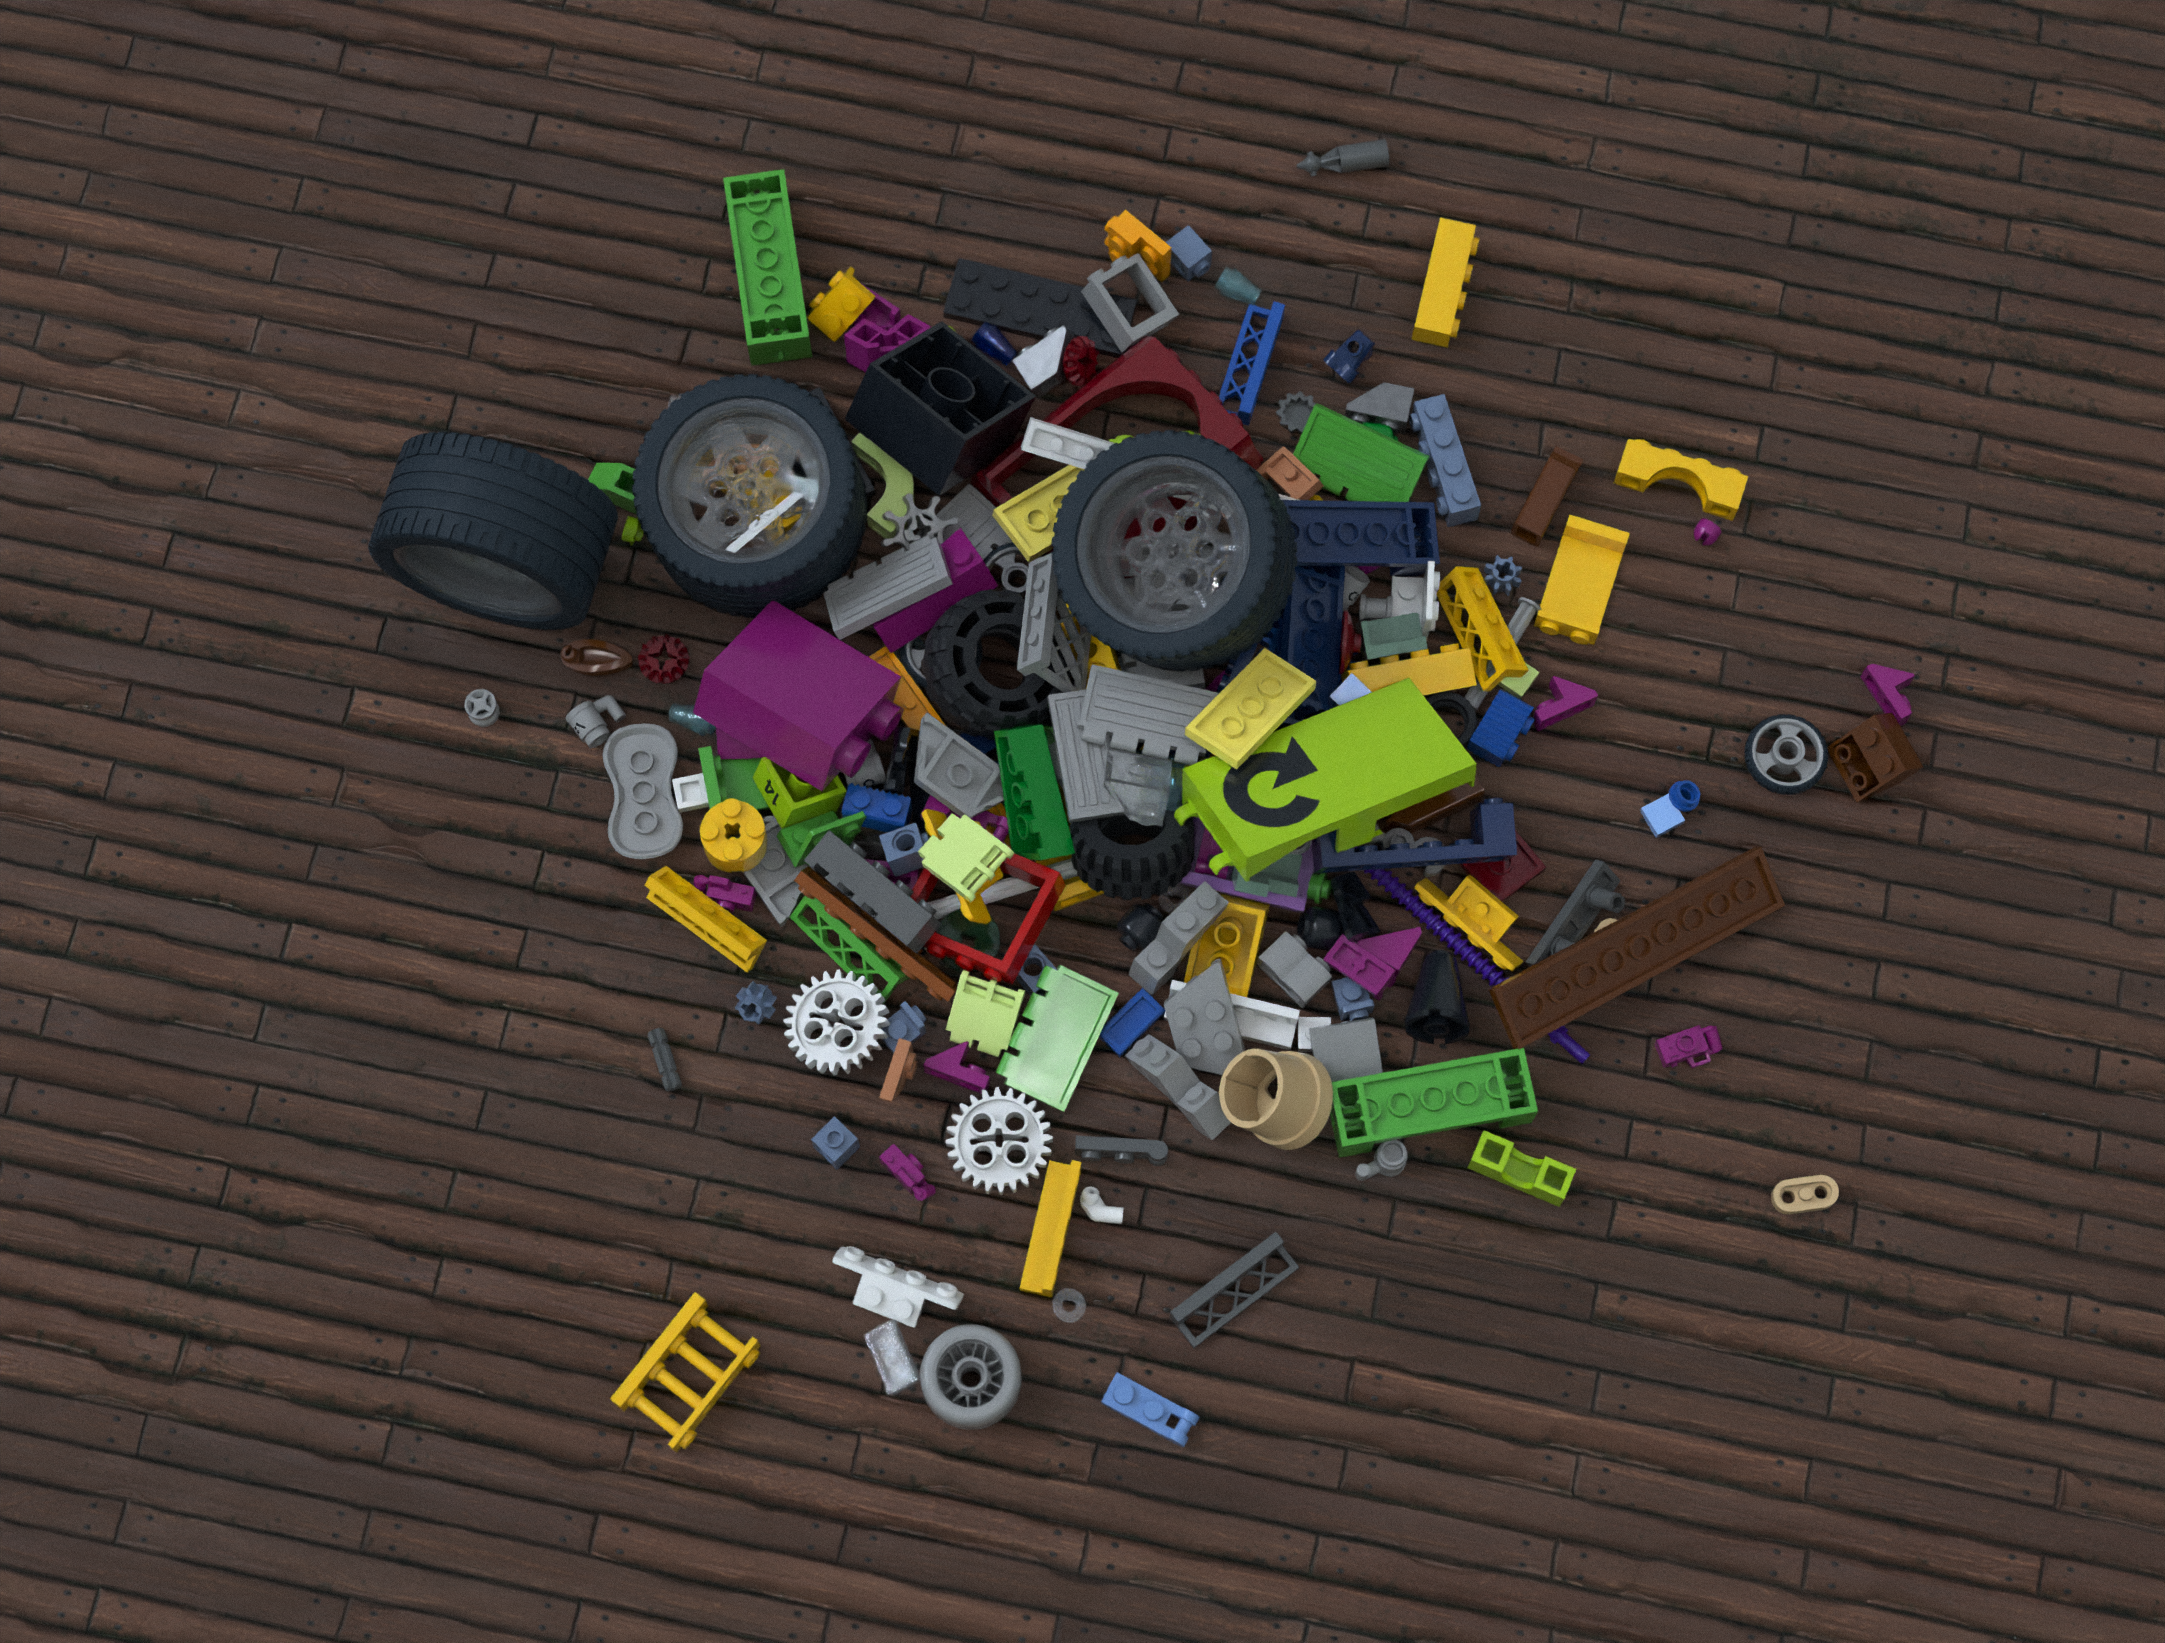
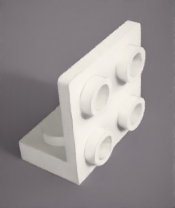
M1428 561L1424 578L1392 576L1391 596L1393 597L1391 617L1418 613L1422 635L1426 637V642L1429 631H1435L1439 612V601H1436L1437 591H1439L1440 572L1434 571L1435 561Z

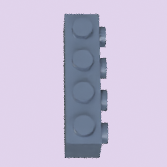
M1442 394L1415 401L1412 414H1409V422L1412 431L1417 433L1419 451L1430 456L1427 461L1429 469L1427 470V476L1431 488H1435L1438 497L1436 498L1439 514L1441 516L1444 515L1447 527L1478 520L1481 503L1445 395Z

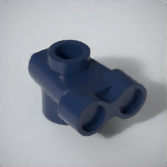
M1357 329L1336 351L1332 349L1323 361L1350 384L1359 374L1357 369L1361 363L1367 361L1372 356L1375 342L1363 331ZM1358 342L1359 350L1353 353V345Z

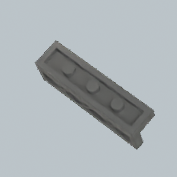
M1274 1232L1170 1311V1319L1193 1349L1299 1269V1266L1283 1247L1284 1241L1277 1232ZM1275 1253H1278L1288 1265V1268L1280 1274L1265 1273L1266 1260ZM1262 1264L1261 1272L1253 1271ZM1246 1275L1260 1277L1259 1290L1254 1294L1239 1293L1240 1280ZM1264 1278L1272 1279L1270 1282L1263 1286ZM1234 1284H1236L1235 1292L1227 1291ZM1220 1295L1234 1297L1233 1310L1228 1314L1212 1313L1214 1300ZM1238 1298L1246 1299L1237 1306ZM1210 1303L1209 1312L1200 1311ZM1194 1315L1208 1317L1207 1329L1196 1338L1184 1324ZM1212 1318L1220 1319L1211 1326Z

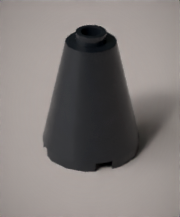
M1435 950L1425 956L1404 1020L1407 1035L1417 1041L1434 1044L1435 1038L1445 1039V1044H1452L1462 1041L1469 1034L1470 1022L1457 959L1445 950Z

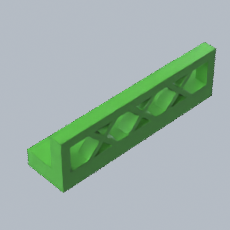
M804 896L790 915V918L847 974L853 971L856 975V981L863 975L868 980V986L869 984H874L872 974H880L888 982L882 992L879 989L876 994L881 993L885 998L883 1003L886 1002L897 985L910 979L901 971L902 966L893 958L888 960L881 956L875 950L876 945L867 938L863 940L854 935L849 929L851 925L842 918L838 920L830 916L824 910L825 905L818 899H810ZM808 906L816 912L818 924H811L802 915ZM827 929H833L839 935L840 946H834L828 940ZM850 951H856L862 957L863 968H856L851 963Z

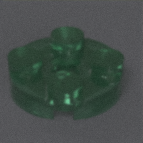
M957 909L949 913L941 921L942 924L938 928V934L959 943L963 942L961 937L963 934H967L969 937L975 935L977 939H975V946L972 948L994 958L997 957L1000 951V931L992 917L991 921L987 924L972 922L962 914L961 909ZM946 956L944 959H941L947 967L957 971L959 974L964 970L953 959ZM973 968V970H972V971H969V972H970V973H977V972H980V971H978V970H976V969Z

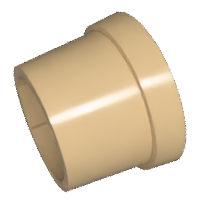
M1249 1049L1238 1054L1226 1067L1220 1082L1219 1100L1224 1115L1231 1123L1254 1133L1260 1140L1278 1149L1293 1150L1307 1145L1322 1131L1331 1112L1333 1088L1325 1066L1310 1054L1295 1051L1273 1052L1262 1049ZM1277 1077L1276 1098L1273 1099L1268 1092V1086Z

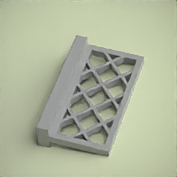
M1052 553L1029 562L1017 671L1025 676L1035 673L1062 692L1085 690L1091 634L1078 622L1080 626L1079 635L1072 619L1074 616L1070 614L1061 596L1063 593L1058 588L1056 582L1058 579L1054 575L1053 570L1055 564L1052 561ZM1056 607H1057V610H1058V612H1059V614H1060V616H1061V619H1059V620L1057 619L1056 614H1055V613H1056ZM1062 622L1064 623L1065 628L1070 637V640L1068 641L1060 626V623ZM1053 634H1054L1055 639H1056V641H1057V643H1058V646H1056V647L1054 646L1053 641H1052V640H1053ZM1071 643H1073L1078 655L1077 662L1069 646ZM1059 649L1061 650L1063 657L1067 663V667L1065 668L1057 653V650ZM1050 661L1055 670V673L1047 668L1050 666ZM1068 670H1070L1075 681L1074 686L1071 684L1066 673Z

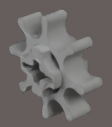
M908 493L903 496V501L907 506V512L904 517L895 516L891 511L883 514L884 520L895 524L896 535L893 538L882 540L881 546L887 547L890 544L896 543L908 551L910 550V543L928 534L931 538L935 536L939 543L942 544L945 541L942 537L944 527L957 524L958 519L952 517L947 521H942L936 517L934 510L940 501L938 496L932 497L927 509L921 510L914 505L913 495ZM917 527L919 529L924 528L925 534L921 537L919 535L914 536L913 530L917 529Z

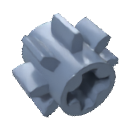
M1497 555L1494 565H1485L1484 571L1489 575L1484 578L1486 585L1490 584L1492 587L1493 595L1497 592H1505L1509 596L1511 586L1520 587L1522 580L1516 576L1521 574L1522 566L1516 567L1512 562V556L1508 559H1501ZM1501 573L1507 574L1504 579L1499 577Z
M752 981L747 989L742 987L736 995L739 1002L735 1009L739 1010L744 1021H756L757 1024H760L764 1017L770 1019L776 1010L772 1005L777 997L773 996L768 985H756Z

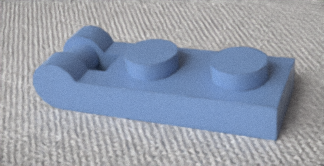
M1118 1372L1115 1374L1101 1400V1404L1181 1447H1184L1189 1439L1186 1435L1191 1426H1196L1200 1418L1194 1412L1171 1402ZM1171 1415L1180 1419L1175 1429L1166 1426Z

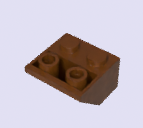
M1893 713L1873 715L1827 747L1828 753L1856 802H1861L1901 783L1923 768L1921 761Z

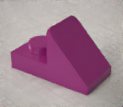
M1876 664L1866 666L1860 678L1884 714L1893 713L1900 726L1905 724L1912 714L1911 705L1906 696L1899 694L1898 691L1909 686L1915 675Z
M1553 676L1550 680L1549 688L1556 702L1554 699H1549L1538 705L1533 716L1535 719L1533 724L1537 731H1540L1595 705L1598 694L1593 689Z
M968 1041L926 1059L923 1065L926 1074L982 1094V1090L988 1091L990 1086V1076L985 1075L986 1071L971 1064H968L967 1068L963 1067L969 1051Z

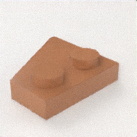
M898 1039L879 1099L893 1102L904 1089L907 1079L913 1080L918 1061H915L916 1053H913L912 1042Z

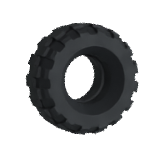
M990 589L979 591L961 599L935 622L924 644L925 652L924 658L921 660L922 675L926 677L927 687L925 689L930 700L936 702L941 709L939 714L949 723L954 722L961 727L962 732L973 737L979 735L988 737V740H995L994 731L1024 725H1039L1050 717L1048 695L1064 693L1035 673L1027 676L1023 675L1021 684L1013 690L1000 689L987 682L977 668L975 647L977 642L985 636L1004 639L1019 653L1025 598L1019 592L1011 590L1000 592ZM1053 634V640H1052V641H1053L1054 646L1056 647V646H1058V643H1057V641H1056V639H1055V636H1054V634ZM1057 650L1064 668L1067 667L1061 650ZM1050 661V666L1047 668L1055 673V670ZM1068 670L1066 673L1071 681V672Z

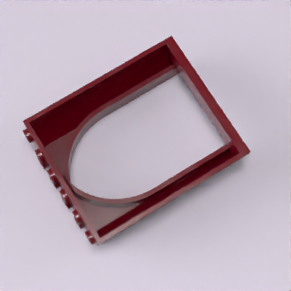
M1152 336L1143 337L1041 420L1069 429L1093 409L1113 399L1134 394L1165 395L1182 400L1195 413L1200 435L1229 448L1255 470L1263 462V458L1256 450L1249 433L1243 428L1244 425L1240 418L1234 413L1229 414L1222 407V401L1213 391L1208 392L1201 385L1202 382L1199 376L1193 370H1187L1181 364L1179 356L1173 349H1166L1156 337ZM1025 434L977 472L971 479V483L996 508L1012 499L1011 495L1000 484L1036 456V454L1021 450ZM1164 494L1111 538L1107 561L1111 586L1122 585V579L1134 577L1130 575L1131 556L1137 557L1138 545L1168 546L1178 536L1187 538L1219 510ZM1051 549L1050 551L1046 552V554H1050L1051 552H1054V550Z

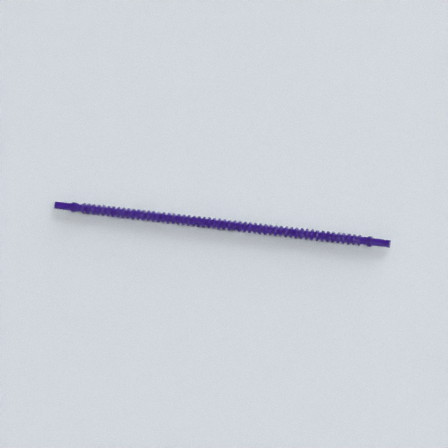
M1384 869L1364 870V874H1371V880H1378V886H1385L1384 892L1390 891L1392 893V899L1398 898L1399 905L1405 904V911L1411 910L1413 912L1412 917L1418 916L1420 924L1426 923V930L1432 929L1434 931L1433 936L1439 935L1441 937L1440 942L1446 941L1448 943V949L1454 948V955L1460 954L1462 956L1461 961L1467 960L1469 962V968L1475 967V974L1481 973L1483 975L1482 980L1488 979L1490 987L1510 978H1504L1502 976L1503 971H1496L1497 966L1495 964L1491 966L1489 958L1483 959L1481 957L1483 955L1482 952L1476 953V947L1474 945L1470 947L1468 939L1463 941L1461 933L1455 934L1453 932L1455 930L1454 927H1447L1448 922L1446 920L1442 922L1440 914L1434 915L1433 908L1427 909V904L1421 903L1418 895L1415 897L1412 895V889L1406 890V884L1398 882L1399 877L1393 878L1391 876L1392 871L1386 872ZM1564 1026L1547 1034L1550 1036L1552 1043L1555 1045L1559 1043L1581 1064L1590 1057V1054L1567 1034L1568 1029Z

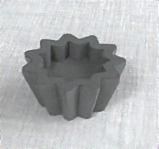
M1299 391L1296 395L1288 393L1286 400H1280V409L1276 411V415L1280 419V425L1288 429L1290 433L1297 432L1302 434L1313 407L1317 404L1313 403V396L1305 397Z

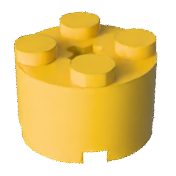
M729 798L716 804L705 814L699 831L705 854L713 866L724 872H744L751 870L761 862L766 854L767 833L762 816L752 805ZM731 834L740 835L738 839H736L735 837H731L730 839L728 838Z

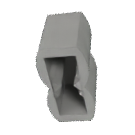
M1285 931L1258 957L1256 964L1297 1005L1304 1008L1330 982L1332 976L1329 972L1331 969L1322 958L1318 956L1314 958L1306 951L1308 947L1298 935L1293 934L1291 936Z

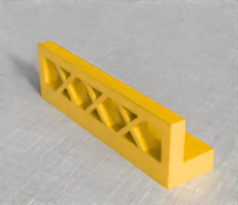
M1456 566L1440 582L1437 597L1462 649L1470 648L1474 673L1482 690L1490 692L1505 677L1521 678L1529 670L1479 568ZM1452 584L1456 588L1455 602L1451 601L1446 591ZM1463 608L1469 614L1467 627H1464L1461 622ZM1475 634H1478L1481 639L1480 653H1477L1473 646ZM1488 660L1492 661L1496 670L1490 678L1486 673Z
M664 866L649 876L644 885L650 889L646 897L648 900L748 973L752 970L767 942L765 938L669 867Z
M1049 1160L1019 1288L1020 1291L1051 1298L1053 1296L1080 1179L1082 1162L1072 1160L1071 1165Z

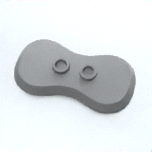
M642 723L619 728L608 737L603 749L604 766L614 788V805L608 821V837L614 849L622 856L628 858L647 859L665 855L678 845L683 832L682 817L671 792V778L678 755L677 744L671 733L659 725Z

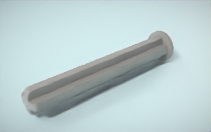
M1524 597L1519 598L1518 603L1520 606L1507 626L1516 645L1534 615H1537L1539 610H1541L1539 605ZM1488 660L1486 673L1490 678L1496 670L1492 661ZM1477 677V685L1471 686L1464 697L1471 703L1475 711L1488 693L1482 690Z

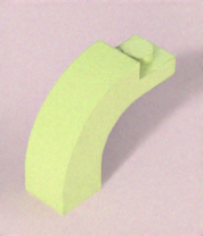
M859 432L851 441L854 452L858 458L878 472L886 483L883 496L867 513L868 526L884 539L893 538L896 535V526L893 522L884 520L882 516L885 512L891 511L895 516L904 517L907 512V506L903 501V496L908 493L913 495V503L915 504L913 475Z

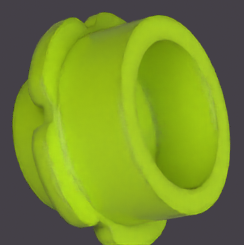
M628 516L621 540L630 542V546H633L635 541L641 542L644 533L638 517Z

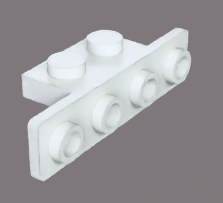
M840 1247L832 1260L837 1265L862 1274L853 1301L854 1305L913 1328L918 1323L926 1299L956 1310L964 1296V1293L957 1291V1288L949 1283H936L926 1279V1276L918 1271H905L895 1267V1264L890 1260L883 1258L874 1259L864 1255V1252L856 1247Z

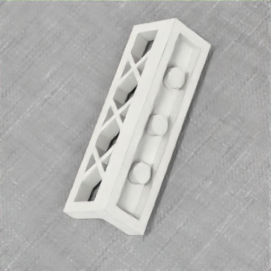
M1172 980L1169 997L1185 987L1186 983ZM1230 993L1242 1039L1291 1050L1300 1010ZM1165 1011L1164 1020L1168 1021Z

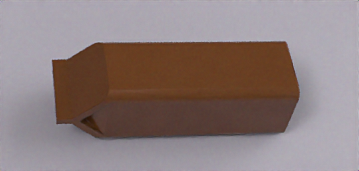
M1555 446L1512 527L1511 534L1535 547L1540 545L1584 459Z
M1475 774L1473 787L1465 783L1395 812L1392 818L1386 820L1383 830L1386 832L1390 829L1402 828L1412 834L1483 800L1485 795L1484 788Z

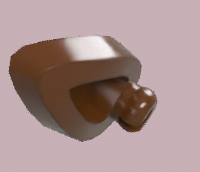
M598 639L573 641L565 645L560 652L563 664L583 675L601 676L618 673L631 667L634 662L632 655L627 650L611 642Z

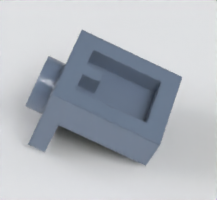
M1348 977L1331 981V988L1341 1021L1347 1019L1355 1021L1369 1017L1375 1005L1373 999H1370L1367 990Z
M906 1001L900 1004L901 1009L888 1018L890 1026L881 1028L888 1036L887 1039H882V1041L893 1054L899 1038L910 1041L913 1044L926 1034L924 1022L927 1021L926 1017L916 1005L910 1007Z

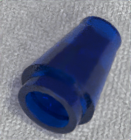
M987 321L976 331L971 339L976 344V349L1000 363L1002 362L1005 366L1018 353L995 324L990 325Z

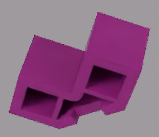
M907 314L887 331L864 318L844 335L847 362L866 373L871 362L928 330L931 326Z

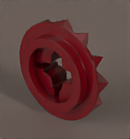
M1077 336L1073 338L1064 353V374L1069 383L1075 386L1087 384L1091 381V377L1096 376L1095 367L1099 364L1096 357L1099 351L1095 349V341L1089 340L1088 337ZM1083 358V364H1081V362H1078L1079 359Z
M667 634L659 637L653 636L650 641L642 645L638 655L639 667L643 675L650 681L659 684L671 683L678 680L686 672L689 664V654L679 638L670 637ZM666 648L668 657L673 659L666 660L663 670H661L659 660L654 658L655 656H661L662 651Z

